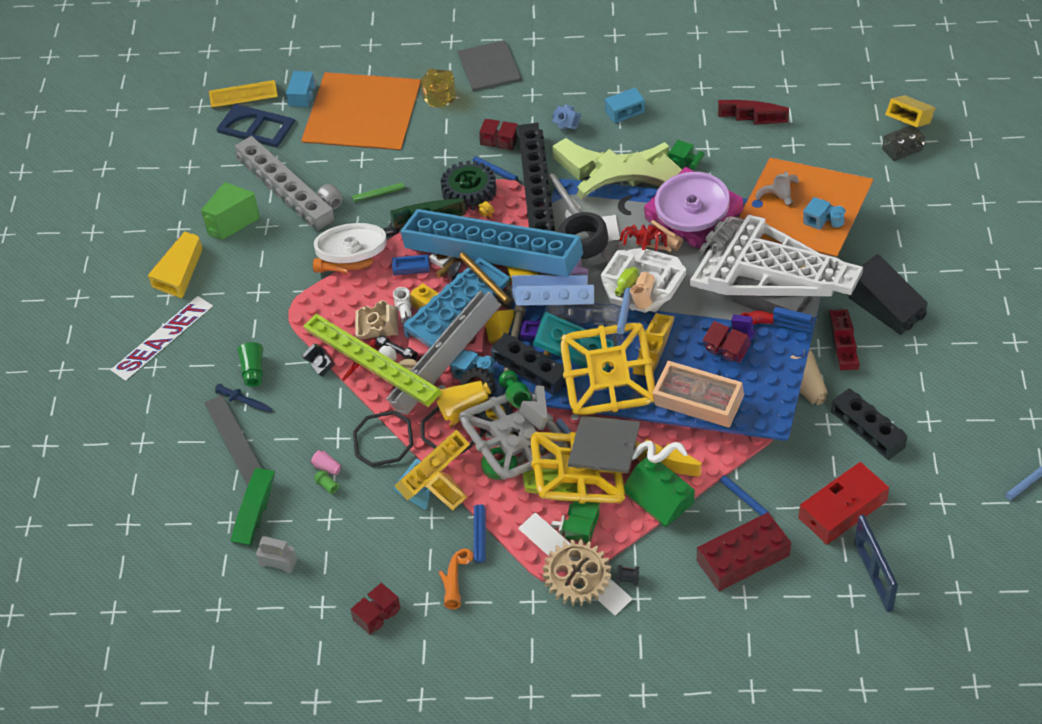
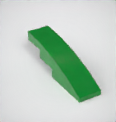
M255 468L236 518L230 540L232 543L252 546L256 528H259L263 510L267 508L275 471Z

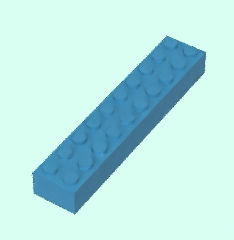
M420 209L414 212L400 231L404 247L407 249L458 258L462 252H465L475 261L481 257L491 264L565 277L570 275L584 254L581 237L577 235Z

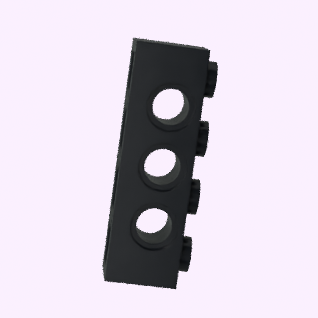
M504 333L491 347L494 361L536 386H544V390L553 396L566 383V379L563 378V364L555 362L546 354H541L532 346L519 341L515 336Z
M849 388L833 399L831 413L887 460H890L906 447L908 436L905 432L896 427L889 418L879 413L873 405L867 403L860 394L855 393Z

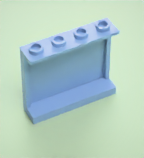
M573 274L568 277L559 275H512V295L516 305L594 304V285H588L587 274Z

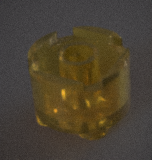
M427 70V73L421 79L423 99L431 107L440 108L445 107L446 103L450 102L451 104L456 99V88L453 73L449 70Z

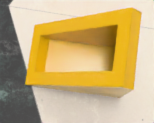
M514 309L497 311L485 323L488 339L491 344L496 343L504 333H509L514 318Z
M438 471L425 485L452 511L467 498V495L449 474Z

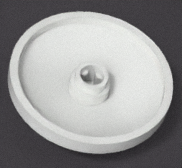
M366 223L336 226L324 231L315 239V254L320 259L332 263L362 261L377 255L386 247V233L382 228Z

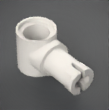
M398 287L393 291V299L396 309L400 312L401 322L405 324L406 319L412 318L410 292L405 287Z

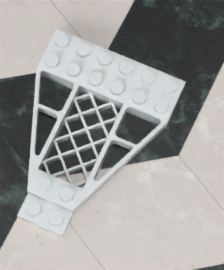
M747 215L744 220L730 216L727 223L735 226V234L732 235L721 250L714 251L712 247L709 249L690 280V286L724 295L832 296L834 291L851 295L863 273V267L843 262L836 257L820 254L765 223V218ZM763 234H767L768 236L776 239L777 241L783 244L763 240L760 238ZM738 276L761 281L758 286L733 285ZM767 283H771V284L780 285V286H765V285H766Z

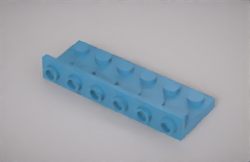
M481 257L475 261L501 290L511 282L508 275ZM468 267L465 271L459 273L450 284H447L438 295L433 296L430 302L421 307L412 318L406 320L403 325L404 334L407 338L411 335L430 348L479 291H482L484 295L487 292H491L494 297L496 294Z

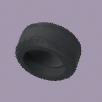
M580 212L566 218L559 227V233L571 235L586 231L595 233L589 238L581 239L584 253L581 259H588L598 255L608 244L609 237L606 223L602 217L595 213Z

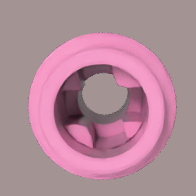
M316 451L311 459V464L314 465V468L327 471L335 476L342 468V465L325 451Z

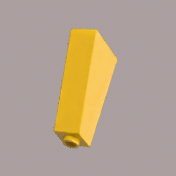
M183 232L148 274L152 288L181 299L183 298L203 250L199 236Z

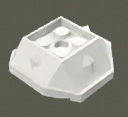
M649 249L617 250L602 272L601 280L610 302L622 306L624 292L621 296H617L614 291L617 288V280L625 269L635 267L640 271V275L642 272L654 275L655 283L650 296L652 304L646 309H637L631 296L629 308L632 311L637 310L644 313L648 311L656 312L664 302L671 299L686 276V268L677 257Z

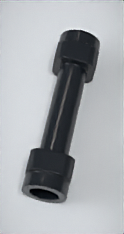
M382 335L376 339V345L380 348L382 346H391L404 359H417L418 353L409 347L405 349L392 343L388 337Z

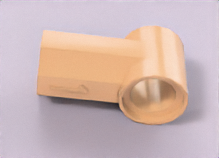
M642 272L637 279L636 285L630 289L637 309H646L652 304L650 296L655 278L654 275L648 272Z

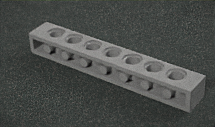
M250 136L235 145L237 160L243 162L249 171L254 172L256 177L262 180L268 189H272L279 199L282 198L289 208L292 207L296 214L304 218L310 227L319 231L335 221L333 209L254 137Z

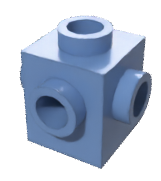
M567 104L564 107L557 106L553 113L552 122L557 123V127L567 130V128L577 130L582 113L574 111V107Z

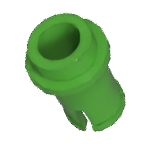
M320 470L315 474L314 479L317 485L324 487L330 494H334L338 490L339 484L329 477L327 471Z

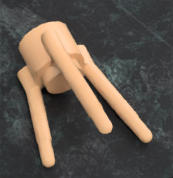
M652 220L651 223L667 235V247L658 245V249L671 252L672 249L675 251L679 250L683 243V237L676 235ZM655 244L646 247L655 248Z

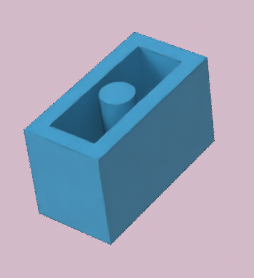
M293 71L286 92L288 106L308 107L310 100L312 101L313 90L317 87V80L314 79L313 72Z
M632 88L605 98V112L615 124L644 113L645 99L636 88Z

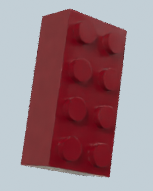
M769 512L698 546L696 561L719 592L789 557L791 541Z

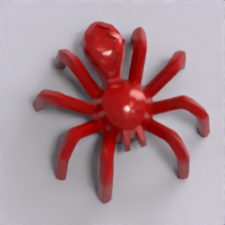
M634 224L631 227L627 226L622 230L619 241H623V245H626L628 235L629 238H632L633 235L636 238V244L641 245L642 250H646V246L651 245V240L656 239L655 251H658V236L661 235V243H664V247H667V235L653 225H648L646 229V226L643 224L639 231Z

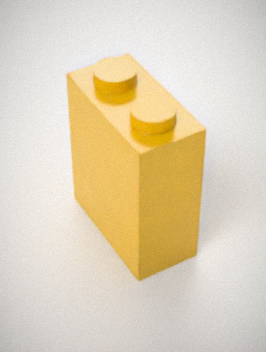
M903 95L891 98L885 115L914 127H920L930 124L936 107Z

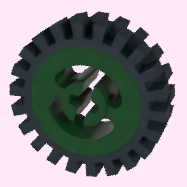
M466 161V165H463V162H459L458 167L456 164H453L452 169L447 168V173L444 172L442 174L441 189L443 199L463 198L465 210H468V207H471V210H475L476 205L479 208V204H482L484 201L489 203V200L492 201L493 196L496 195L497 187L494 171L490 170V167L488 165L485 166L482 162L479 165L478 161H474L473 164H470V161Z

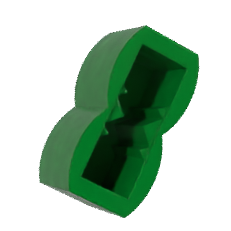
M574 501V504L570 503L568 515L570 516L568 520H564L562 531L565 532V539H573L578 542L582 539L583 543H588L592 539L600 515V503L585 502V504H579L578 501Z

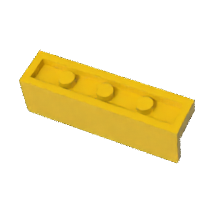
M275 80L209 91L212 108L278 97Z

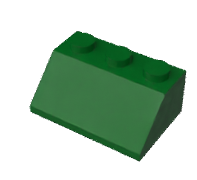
M648 457L636 465L624 485L625 495L665 528L694 504L695 489L661 462H650Z

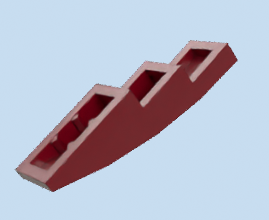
M718 100V117L735 116L736 121L753 120L754 125L788 123L789 120L788 107L751 100Z
M848 309L829 310L831 332L839 370H859L860 363L856 353L857 345L854 339V328Z

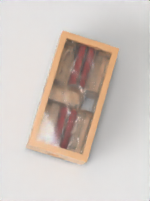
M668 361L653 391V397L656 406L730 428L744 397L742 382Z

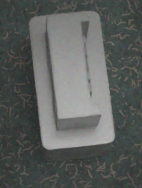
M262 536L256 552L259 566L282 569L287 573H292L297 561L294 547L288 546L287 541Z

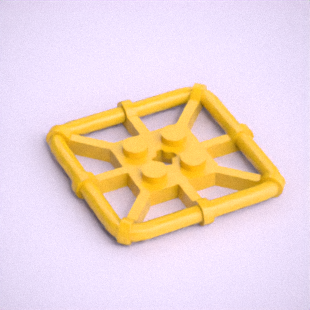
M626 323L624 332H632L621 346L607 348L605 335L617 333L618 325L607 327L601 325L598 326L599 328L571 332L561 337V353L564 366L563 378L566 379L569 403L575 415H588L613 411L614 413L620 409L654 403L653 359L650 358L647 335L641 323ZM636 335H639L642 359L627 361L625 350ZM600 336L602 349L588 351L574 340ZM568 345L586 357L588 368L572 370ZM605 364L614 367L609 373L603 371L602 368H605ZM644 367L648 391L630 380L628 368ZM589 375L591 386L577 403L574 377ZM628 385L644 396V398L616 402L614 387ZM609 388L611 403L583 407L595 390Z
M535 432L531 435L533 458L531 466L535 473L539 497L550 500L578 501L579 504H585V502L620 504L625 500L622 472L568 467V460L576 432H570V434ZM552 441L569 442L571 448L559 447ZM539 444L553 453L556 460L541 459ZM542 469H557L558 476L544 486ZM600 472H610L614 475L616 487L600 477ZM562 483H577L578 493L552 491ZM584 484L597 485L609 495L586 494Z

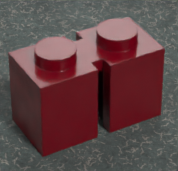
M485 118L479 131L480 145L491 147L498 145V148L513 150L519 137L518 124L503 121L500 130H497L500 121Z
M713 321L703 338L706 350L711 354H723V357L730 362L734 360L740 363L751 345L749 336L735 329L728 333L730 329L728 326Z
M380 583L367 594L372 600L371 602L364 597L350 609L353 621L369 635L379 630L383 626L384 620L395 616L401 608L399 597L383 583Z

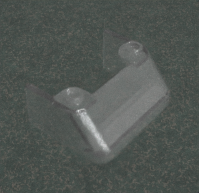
M598 304L547 305L544 313L548 312L573 323L614 326L618 325L621 307ZM613 333L614 347L621 346L623 334Z

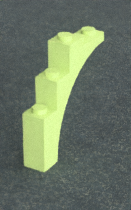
M567 138L553 145V159L579 181L588 177L595 169L596 158L600 153L580 147ZM664 142L654 148L638 153L649 163H652L656 157L661 158L664 154L669 157V145ZM629 154L616 155L624 161ZM627 181L632 186H636L639 183H642L638 181Z
M608 149L605 153L601 152L596 158L597 163L595 169L589 175L590 178L587 181L583 180L578 185L577 196L582 200L592 191L604 185L621 181L645 182L660 187L682 169L665 154L661 158L656 157L652 163H649L638 152L633 156L629 154L623 161L612 150Z

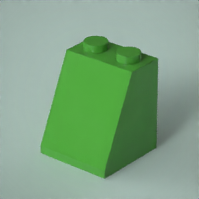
M226 182L221 185L201 209L207 234L221 240L260 218L255 193Z

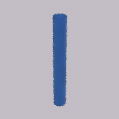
M474 156L472 162L478 161V165L482 162L485 166L488 165L494 173L508 180L518 181V176Z
M726 475L720 479L721 483L759 515L769 512Z

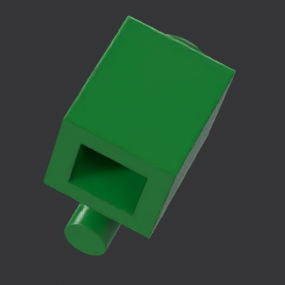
M677 140L669 151V158L682 170L689 163H691L689 167L695 170L705 154L699 151L695 155L693 154V144Z

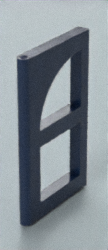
M234 104L217 127V133L244 140L252 136L260 144L278 148L295 123V118ZM255 118L246 132L229 128L239 120ZM264 120L283 124L273 139L255 135Z
M862 514L858 517L854 545L886 611L890 612L894 608L898 583L865 516ZM864 542H866L872 550L871 559L864 547ZM880 569L888 583L887 590H885L878 576Z

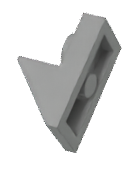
M536 386L534 394L530 396V401H523L521 403L519 414H522L525 419L539 430H544L548 419L544 386Z

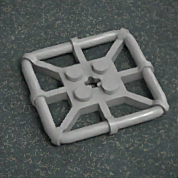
M505 394L499 397H491L488 401L461 412L459 416L463 427L476 444L475 448L484 455L493 470L504 480L532 470L531 435L536 432L535 429H538L525 419L522 414H519L520 408H518L517 412L510 415L504 413L499 405L508 402ZM491 408L498 419L490 422L473 415ZM547 413V427L552 433H561L553 422L551 414ZM473 426L488 430L493 438L487 441L482 440ZM515 431L518 433V436L515 434L511 435L510 433ZM552 441L559 447H571L568 442L558 441L559 443ZM499 445L506 455L503 468L489 448ZM522 452L529 461L508 470L511 456ZM553 453L542 456L541 459L555 460L556 457Z

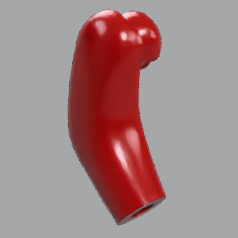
M756 310L740 314L752 317L753 325L759 323L774 324V314Z

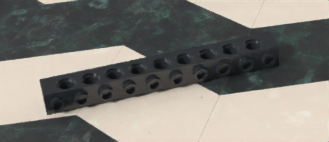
M538 123L518 125L529 228L555 231L554 220L550 221L554 217L553 209L550 208L552 207L550 185H546L549 184L547 162H545L547 160L546 152L544 151L543 129H539Z

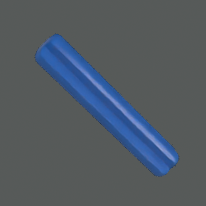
M483 504L474 506V560L476 563H483L486 560V508Z

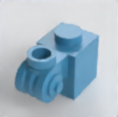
M813 197L803 210V224L820 230L826 221H831V226L838 228L845 223L844 214L846 210L842 206L835 207L830 205V202Z
M462 350L450 364V368L454 378L460 380L462 375L472 368L482 367L483 369H488L489 373L494 374L493 364L495 361L488 355L481 357L473 351Z

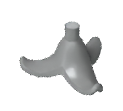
M787 171L784 174H779L775 177L772 185L764 186L758 190L756 199L760 200V197L765 193H773L784 200L787 206L791 205L793 201L790 197V182L798 183L799 178L794 174L788 176Z

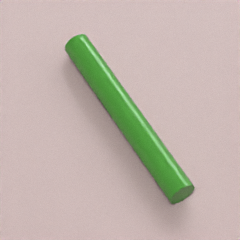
M403 183L352 195L353 202L404 190L405 188Z

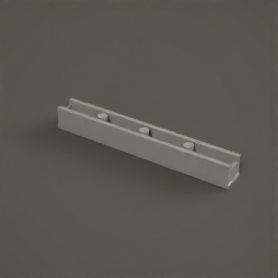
M479 291L410 371L433 385L497 311L501 303L496 300L491 292H487L484 295L482 291ZM397 387L386 398L395 411L406 415L418 403L416 399Z

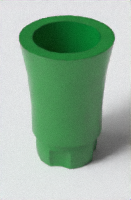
M247 342L237 348L244 385L248 387H257L262 383L264 348L256 342Z

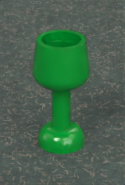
M508 370L500 375L499 384L502 388L506 389L505 395L508 402L514 407L520 408L523 401H530L531 397L527 386L518 382V376L515 372Z

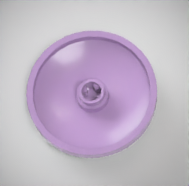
M686 172L675 175L660 186L655 196L656 213L660 220L673 229L686 232L701 231L716 225L725 217L730 205L729 191L726 185L717 177L703 172Z

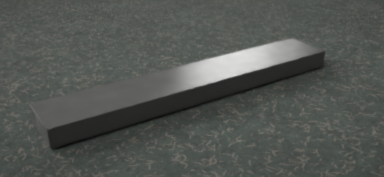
M223 395L204 403L248 486L255 468H261Z

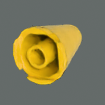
M482 381L440 389L442 394L439 396L437 404L444 419L451 421L449 427H453L460 422L459 416L461 412L489 399L488 394L491 391L487 383L483 384Z

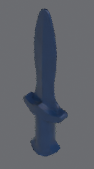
M218 384L215 387L216 394L221 393L228 396L229 402L239 400L254 408L272 411V408L266 404L242 395L241 389L233 391L224 387L223 384Z

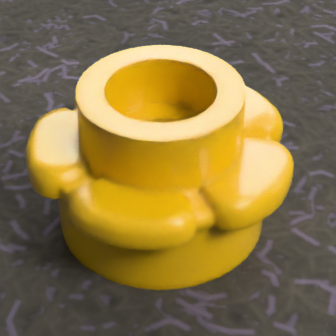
M486 201L479 204V213L485 218L487 216L491 218L495 212L494 208Z

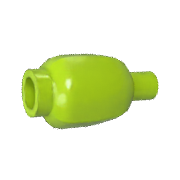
M631 267L621 273L617 280V288L614 291L615 295L621 296L626 288H632L636 285L640 275V271L637 268Z

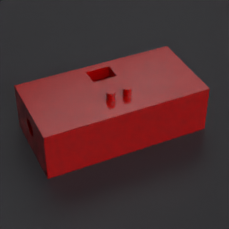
M860 461L801 503L798 519L828 545L857 524L860 515L863 514L866 517L887 502L890 487Z

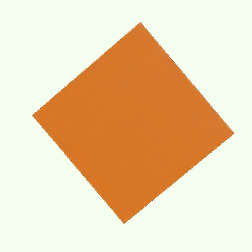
M325 72L301 142L401 150L421 79Z
M769 158L739 219L745 220L747 215L765 218V223L818 253L838 257L874 179ZM787 171L788 176L794 174L799 178L798 183L790 182V197L793 201L791 205L787 206L784 200L773 193H765L760 197L763 205L759 208L752 206V202L757 200L756 193L764 186L772 185L777 175L784 174ZM813 197L830 202L832 206H842L846 210L844 214L845 223L843 226L835 228L831 226V221H826L819 230L803 224V210ZM763 234L760 238L763 240L783 244L777 241L776 239L768 236L767 234Z

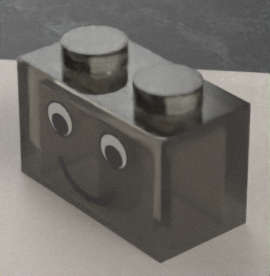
M909 125L883 137L882 150L893 161H897L923 150L925 136L917 127Z

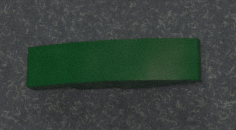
M463 198L424 202L390 211L391 223L394 229L403 227L417 209L456 216L466 215Z

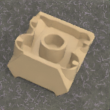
M382 300L377 302L373 308L364 306L356 310V338L367 339L379 337L380 335H399L397 316L399 314L396 307Z

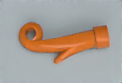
M371 257L352 263H332L320 258H314L313 270L315 273L338 271L347 274L348 270L364 269L371 266L374 259Z
M460 549L452 556L447 576L443 571H439L445 588L444 606L448 609H457L461 606L458 564L465 565L473 560L474 554L469 549Z

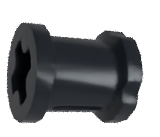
M618 565L616 583L629 582L638 585L640 567L629 568Z

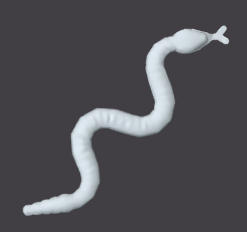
M646 441L634 449L631 461L647 449L648 460L653 463L663 461L675 449L684 456H687L684 445L674 442L655 455V444L652 441Z

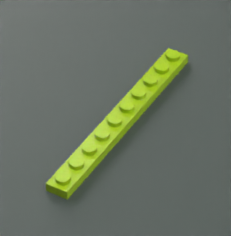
M315 314L303 326L313 336L427 407L442 394L436 386L318 314Z

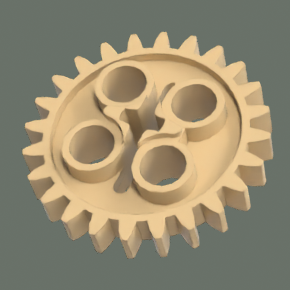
M571 539V545H567L564 541L563 548L556 545V553L553 551L549 552L550 558H545V564L547 565H543V571L545 572L543 573V579L546 580L545 587H550L549 593L553 594L556 592V600L563 597V604L571 600L572 606H574L575 601H579L580 606H583V600L591 604V597L598 600V593L605 594L604 587L608 588L609 582L607 580H611V574L608 573L611 571V566L607 565L609 559L603 558L604 551L597 553V545L590 548L591 542H588L585 546L582 539H580L578 544H575L574 540ZM578 557L580 560L572 561L570 558ZM593 568L597 572L589 573L587 570ZM565 572L567 575L560 577L557 573ZM582 584L584 587L581 589H577L574 587V585Z

